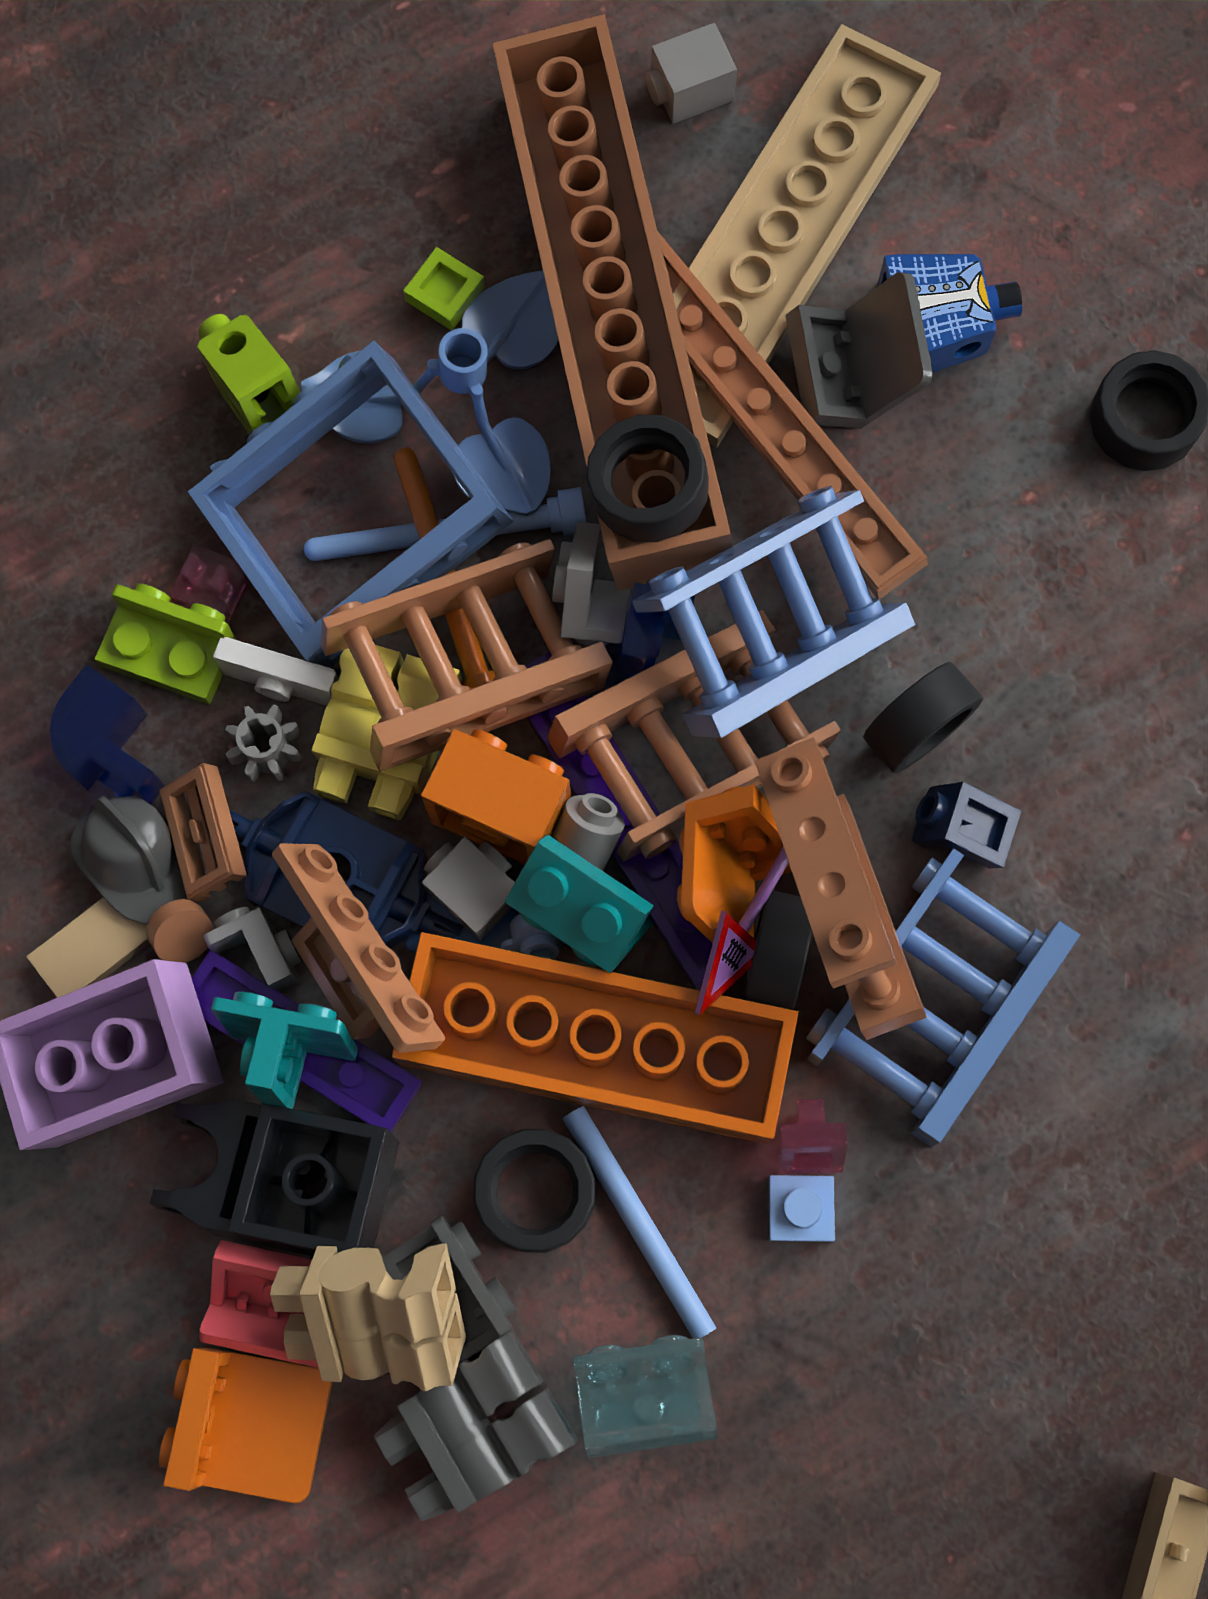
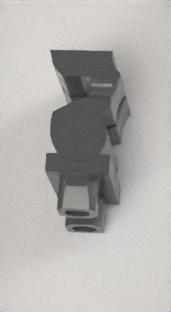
M514 1330L508 1331L484 1348L480 1356L474 1361L466 1360L459 1364L452 1386H438L428 1391H420L397 1406L400 1413L391 1418L374 1435L378 1446L391 1466L421 1448L433 1469L432 1473L405 1489L408 1499L421 1521L446 1513L453 1507L457 1513H460L475 1502L528 1473L533 1463L538 1460L547 1461L575 1445L578 1440L548 1387L516 1408L513 1415L509 1418L504 1419L501 1417L493 1423L488 1419V1416L498 1410L500 1404L514 1401L544 1381Z

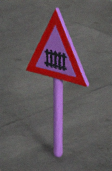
M782 847L739 924L727 912L721 910L695 1014L700 1016L751 968L757 941L748 932L789 863L784 847Z

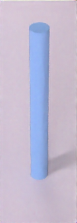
M582 1106L563 1118L564 1123L580 1150L586 1156L593 1172L693 1340L697 1341L715 1330V1324L585 1107Z

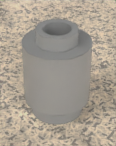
M594 793L577 795L567 800L551 837L604 871L625 824L623 817L617 811L616 805L608 798Z

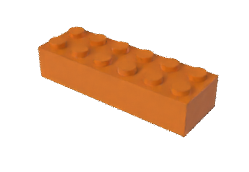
M421 932L410 984L418 996L430 1006L434 1015V1021L445 1036V1040L437 1049L400 1053L394 1048L392 1058L399 1066L769 1145L774 1140L799 1011L721 995L699 1016L695 1014L700 994L699 990L614 972L609 973L595 968Z

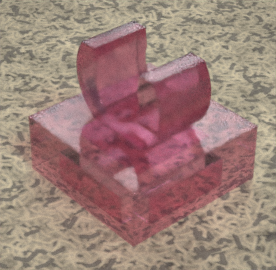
M193 544L169 597L174 604L187 609L191 608L192 603L211 607L222 613L226 617L225 622L228 624L249 579L236 560Z
M798 1099V1113L795 1114V1123L781 1124L778 1143L779 1174L842 1173L848 1147L846 1123H825L823 1099Z

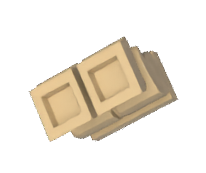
M447 1243L427 1247L415 1254L412 1268L403 1280L391 1278L386 1271L382 1256L376 1248H352L338 1253L336 1246H317L310 1266L279 1267L270 1292L274 1311L304 1313L290 1314L286 1324L283 1343L288 1359L316 1360L321 1380L328 1382H341L344 1373L358 1380H371L390 1373L393 1384H398L401 1381L412 1382L422 1391H428L438 1386L453 1385L466 1333L458 1295L454 1293L456 1286Z

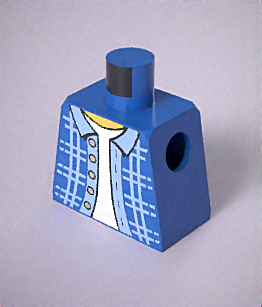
M892 254L884 256L878 286L897 272L909 273L914 277L931 359L932 373L983 356L989 351L996 333L995 321L1020 317L1022 314V295L1017 281L987 286L981 259L974 254Z

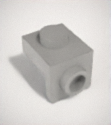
M241 907L222 915L214 922L216 929L203 936L208 948L220 956L248 943L268 986L280 993L301 983L294 966L302 963L303 960L291 942L292 937L287 929L277 933L270 917L259 907L252 911L248 907Z

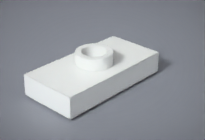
M228 637L220 638L213 656L224 675L256 684L254 689L258 693L283 702H288L292 695L327 706L332 696V684L339 680L334 669Z

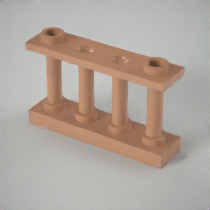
M550 539L531 546L529 543L515 544L491 560L364 604L358 601L343 604L334 609L329 616L322 618L321 648L325 656L348 648L350 649L380 713L381 719L378 721V724L372 726L370 753L379 772L443 749L454 728L468 735H471L473 729L489 732L604 689L613 662L603 642L582 648L581 645H574L570 638L561 637L562 621L541 581L548 578L555 551ZM517 588L552 655L547 662L528 669L524 665L517 664L486 599ZM463 608L496 675L492 682L471 690L468 686L461 685L430 621L432 618ZM404 628L407 629L439 695L435 703L414 711L411 707H404L373 642V639Z
M761 610L759 614L771 638L775 628L764 611ZM737 624L708 637L723 673L732 670L735 675L742 674L744 678L751 675L749 666L753 661ZM686 650L556 715L547 736V740L559 759L577 749L581 755H589L634 829L627 832L617 850L623 862L641 852L645 859H650L676 843L678 839L675 834L682 831L685 825L686 802L723 793L732 787H745L754 784L759 789L763 786L754 762L758 758L740 730L736 729L722 738H716V740L737 771V774L708 789L661 715L664 710L663 705L679 696H682L684 701L691 700L694 706L702 703L699 695L704 690ZM788 700L766 712L788 745L787 747L815 737L824 762L830 758L831 755L827 749L841 732L835 721L809 734ZM629 722L633 728L640 727L686 799L685 802L657 817L609 742L613 736L611 732Z
M815 737L755 760L754 762L829 982L833 989L845 984L861 1033L868 1040L927 1018L851 807L844 794L836 796Z

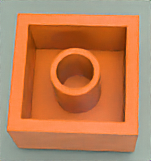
M454 728L421 794L431 824L461 838L466 837L470 842L479 846L486 841L503 857L525 866L537 843L547 834L552 836L565 804L571 798L570 780L562 777L564 770L559 765L544 757L532 754L528 760H524L506 752L507 744L488 732L473 729L471 735H468Z

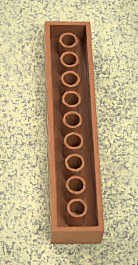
M605 14L495 42L493 43V48L586 465H588V456L599 436L615 423L637 415H663L682 423L698 439L706 460L709 476L707 502L698 519L681 534L659 542H634L614 533L598 516L608 564L617 591L649 584V581L654 577L676 567L683 566L685 571H688L726 549L733 547L607 21ZM662 449L643 450L628 455L626 459L616 466L612 474L611 486L614 495L621 503L632 508L650 509L669 502L681 491L684 486L685 471L681 461L675 455Z

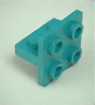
M235 992L233 1000L214 997L211 1012L233 1038L246 1041L241 1055L240 1074L241 1076H247L245 1085L261 1103L293 1109L307 1053L349 1061L356 1060L358 1047L345 1024L340 1020H336L337 1013L331 1009L313 1004H299L297 1012L272 1008L273 1001L271 999L249 992Z

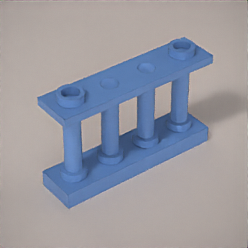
M832 486L815 490L798 500L800 510L688 571H685L684 567L681 566L659 574L649 581L652 590L632 601L637 613L669 611L704 690L699 695L702 703L682 714L692 736L722 738L915 625L907 603L881 604L879 598L871 597L838 516L864 502L860 490L835 493ZM815 528L849 606L845 611L847 619L833 628L831 625H824L790 545L791 541ZM766 555L769 557L801 632V636L797 639L799 647L786 655L782 652L776 653L741 572V569ZM717 582L753 661L749 666L751 675L737 683H734L733 680H726L690 598Z
M954 848L943 864L933 857L930 859L911 887L921 896L896 930L903 949L983 1003L980 1010L989 1015V1018L977 1035L968 1030L964 1034L960 1033L926 1008L924 1010L927 1018L906 1025L948 1054L946 1061L955 1068L942 1087L933 1081L927 1086L846 1029L845 1026L854 1015L850 999H848L838 1015L827 1008L806 1037L808 1041L816 1046L806 1060L816 1067L831 1048L912 1105L911 1113L918 1117L919 1121L910 1133L931 1148L941 1143L1080 937L1079 933L1060 920L1046 934L1037 928L1031 933L952 879L950 875L964 856ZM935 897L1018 953L1015 959L1024 966L1011 985L1003 979L996 983L915 927Z

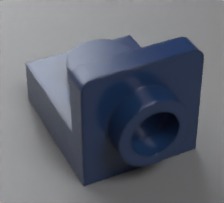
M965 782L932 786L917 807V825L912 841L922 847L942 845L950 850L954 848L963 854L964 857L989 869L1004 868L1021 810Z

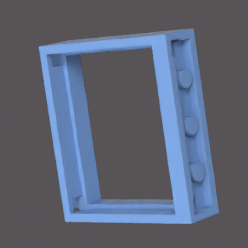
M372 341L353 358L347 354L340 362L337 371L321 384L312 385L300 392L288 411L274 422H268L256 428L248 436L245 446L229 459L220 460L210 466L212 472L188 491L304 659L328 668L340 660L343 650L325 656L321 648L322 618L317 622L313 620L235 507L384 386H389L471 499L322 618L329 616L334 609L343 604L354 601L364 604L445 576L514 522L394 358L375 341Z

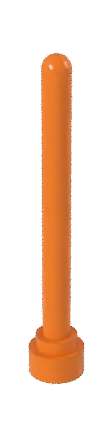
M401 447L394 454V463L419 539H421L440 523L416 452L410 447ZM454 568L451 572H449L448 574L453 573V572H456V571H455V568ZM463 608L446 613L447 624L466 678L461 682V685L468 686L471 690L492 682L496 675L494 671L488 670L478 638Z

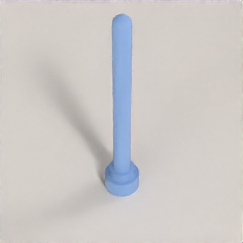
M581 487L558 490V496L547 498V504L541 505L535 513L525 516L507 512L514 522L497 535L551 528L552 533L563 532L564 538L574 536L577 521L586 522ZM411 523L311 538L304 545V554L311 561H322L410 548L420 539L415 524Z

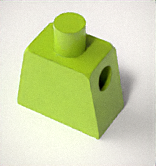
M216 314L207 318L201 324L198 330V336L201 340L196 347L217 389L249 435L259 426L268 422H274L292 407L294 399L300 393L292 372L248 315H240L230 321L226 315ZM269 388L267 398L263 402L258 403L254 397Z

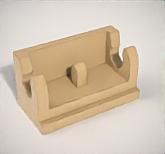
M1155 1473L1122 1599H1196L1208 1553L1207 1489L1171 1476Z

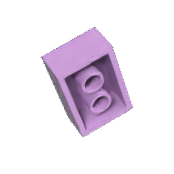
M153 959L0 1021V1084L20 1150L57 1148L224 1083L187 963Z

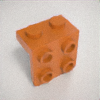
M754 784L745 787H732L723 793L685 803V825L679 836V844L683 856L682 884L677 889V902L682 916L691 922L712 943L721 910L727 912L739 924L755 896V881L765 879L783 847L768 800ZM789 863L787 864L782 875L792 872ZM754 924L752 925L750 931L748 932L753 938H754Z
M211 1347L193 1348L191 1360H182L175 1380L174 1399L182 1400L176 1427L169 1426L167 1428L160 1448L159 1467L167 1468L163 1486L187 1491L207 1486L290 1503L304 1501L311 1491L332 1382L322 1381L319 1368Z

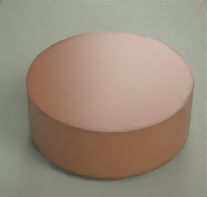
M179 899L164 904L154 912L148 922L146 935L150 945L160 959L187 963L198 958L208 948L203 936L213 930V925L199 904L191 900Z

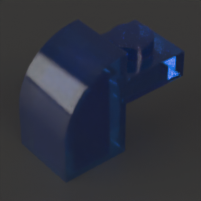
M86 664L60 697L52 714L50 738L58 761L88 791L98 779L103 786L118 797H132L135 794L142 800L152 804L160 794L159 790L165 787L153 771L121 749L146 718L147 713L134 697Z

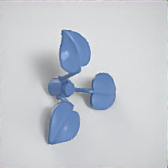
M543 271L511 277L480 293L464 312L462 328L454 329L442 338L439 344V359L428 360L427 369L414 383V387L421 394L433 378L439 376L443 385L450 391L459 394H470L477 424L482 434L469 436L458 446L504 509L509 513L525 516L538 510L548 492L551 472L549 451L541 434L533 425L521 418L505 419L492 429L487 418L482 384L486 379L487 362H490L495 356L504 366L521 370L543 363L554 352L558 343V335ZM360 351L348 353V355L353 358ZM346 355L337 358L317 374L301 381V391L312 385L321 384L339 369V364ZM386 385L331 429V431L357 443L369 444L385 441L395 436L403 426L402 404L389 386ZM454 476V479L459 489L468 499H471L467 492L464 490V488L461 486L459 481Z

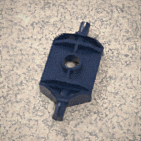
M307 791L284 800L262 820L256 817L252 821L229 809L233 824L238 826H234L237 840L246 848L245 870L247 877L244 878L245 895L250 904L254 906L259 905L303 927L311 916L273 858L272 852L280 843L318 844L332 857L344 858L350 862L351 876L346 885L353 896L365 906L369 915L368 919L388 948L392 949L407 939L412 933L419 934L424 932L456 939L455 936L436 927H440L459 937L463 925L432 911L431 905L427 903V891L422 884V881L427 877V872L424 870L427 863V855L424 849Z

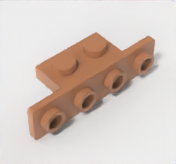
M280 843L272 852V856L311 916L291 942L339 1019L345 1024L353 1040L370 1038L381 1026L395 1050L400 1053L437 1049L444 1042L445 1036L434 1021V1015L430 1006L418 996L401 970V964L397 955L385 945L368 919L367 909L353 896L337 871V864L334 858L318 844Z

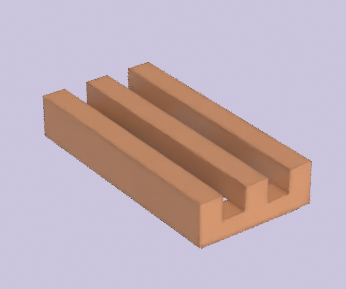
M202 763L161 788L159 791L187 900L204 902L211 898L210 891L221 892L229 887V880L238 882L247 877L218 767ZM184 792L187 794L193 819H190ZM197 843L200 844V848H201V851H202V855H203L205 867H206V870H207V874H206V875H205V872H204V868H203V864H202V860H201V857H200V853H199V849H198Z

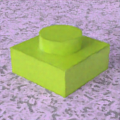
M436 247L405 287L403 293L407 303L452 331L462 319L464 312L485 288V281L483 275Z

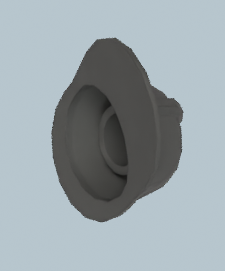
M104 795L97 799L94 809H91L77 822L71 836L72 857L80 871L90 880L112 908L126 919L148 925L154 912L164 904L179 899L187 900L168 822L155 807L142 799L127 796L108 800Z

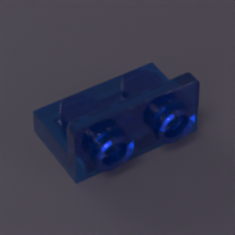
M650 580L646 581V584L634 582L627 608L623 642L620 643L613 686L654 666L656 658L659 656L662 637L681 640L668 610L636 612L632 601L652 590L649 584ZM695 595L692 596V597H690L691 600H692L693 605H694Z

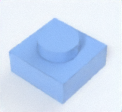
M770 1175L768 1177L769 1241H835L834 1176Z

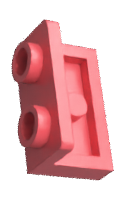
M220 1240L212 1261L210 1305L200 1326L199 1340L207 1344L318 1368L316 1360H293L287 1358L283 1342L284 1330L290 1314L304 1313L275 1312L270 1296L271 1287L280 1266H310L312 1259Z

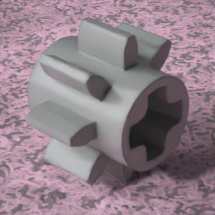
M273 705L267 714H255L252 708L249 706L245 707L246 718L242 720L239 726L227 725L225 729L238 745L226 753L227 758L232 765L241 764L247 760L245 774L252 782L259 778L260 772L272 773L278 781L283 780L281 769L288 761L300 762L302 759L298 750L291 746L289 742L301 735L296 722L280 726L282 713L276 705ZM267 734L270 738L269 744L271 749L260 753L257 738Z

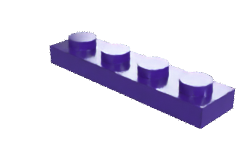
M211 949L192 977L205 1022L243 1046L246 1041L233 1038L211 1012L214 997L233 1000L235 992H249L271 999L273 1001L272 1008L297 1012L299 1004L277 990L272 989ZM354 1040L358 1047L355 1061L312 1053L306 1054L300 1079L302 1083L366 1123L385 1127L391 1133L423 1084L420 1079L357 1040Z

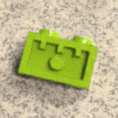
M139 583L133 590L116 584L111 596L118 607L97 652L95 661L103 668L210 705L223 676V672L213 658L220 638L224 639V637L237 640L229 625L225 622L226 617L219 611L203 604L192 603L191 608L187 609L170 603L171 598L166 593L149 585Z

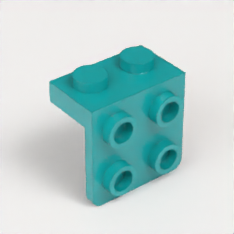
M548 834L535 846L504 901L520 912L522 919L530 926L542 931H548L572 947L573 952L579 959L587 964L600 966L609 973L619 965L653 925L648 915L654 905Z

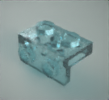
M671 1335L659 1338L648 1346L628 1349L617 1345H604L590 1350L587 1355L573 1358L587 1459L718 1439L706 1367L705 1347L702 1338L688 1339L680 1335Z

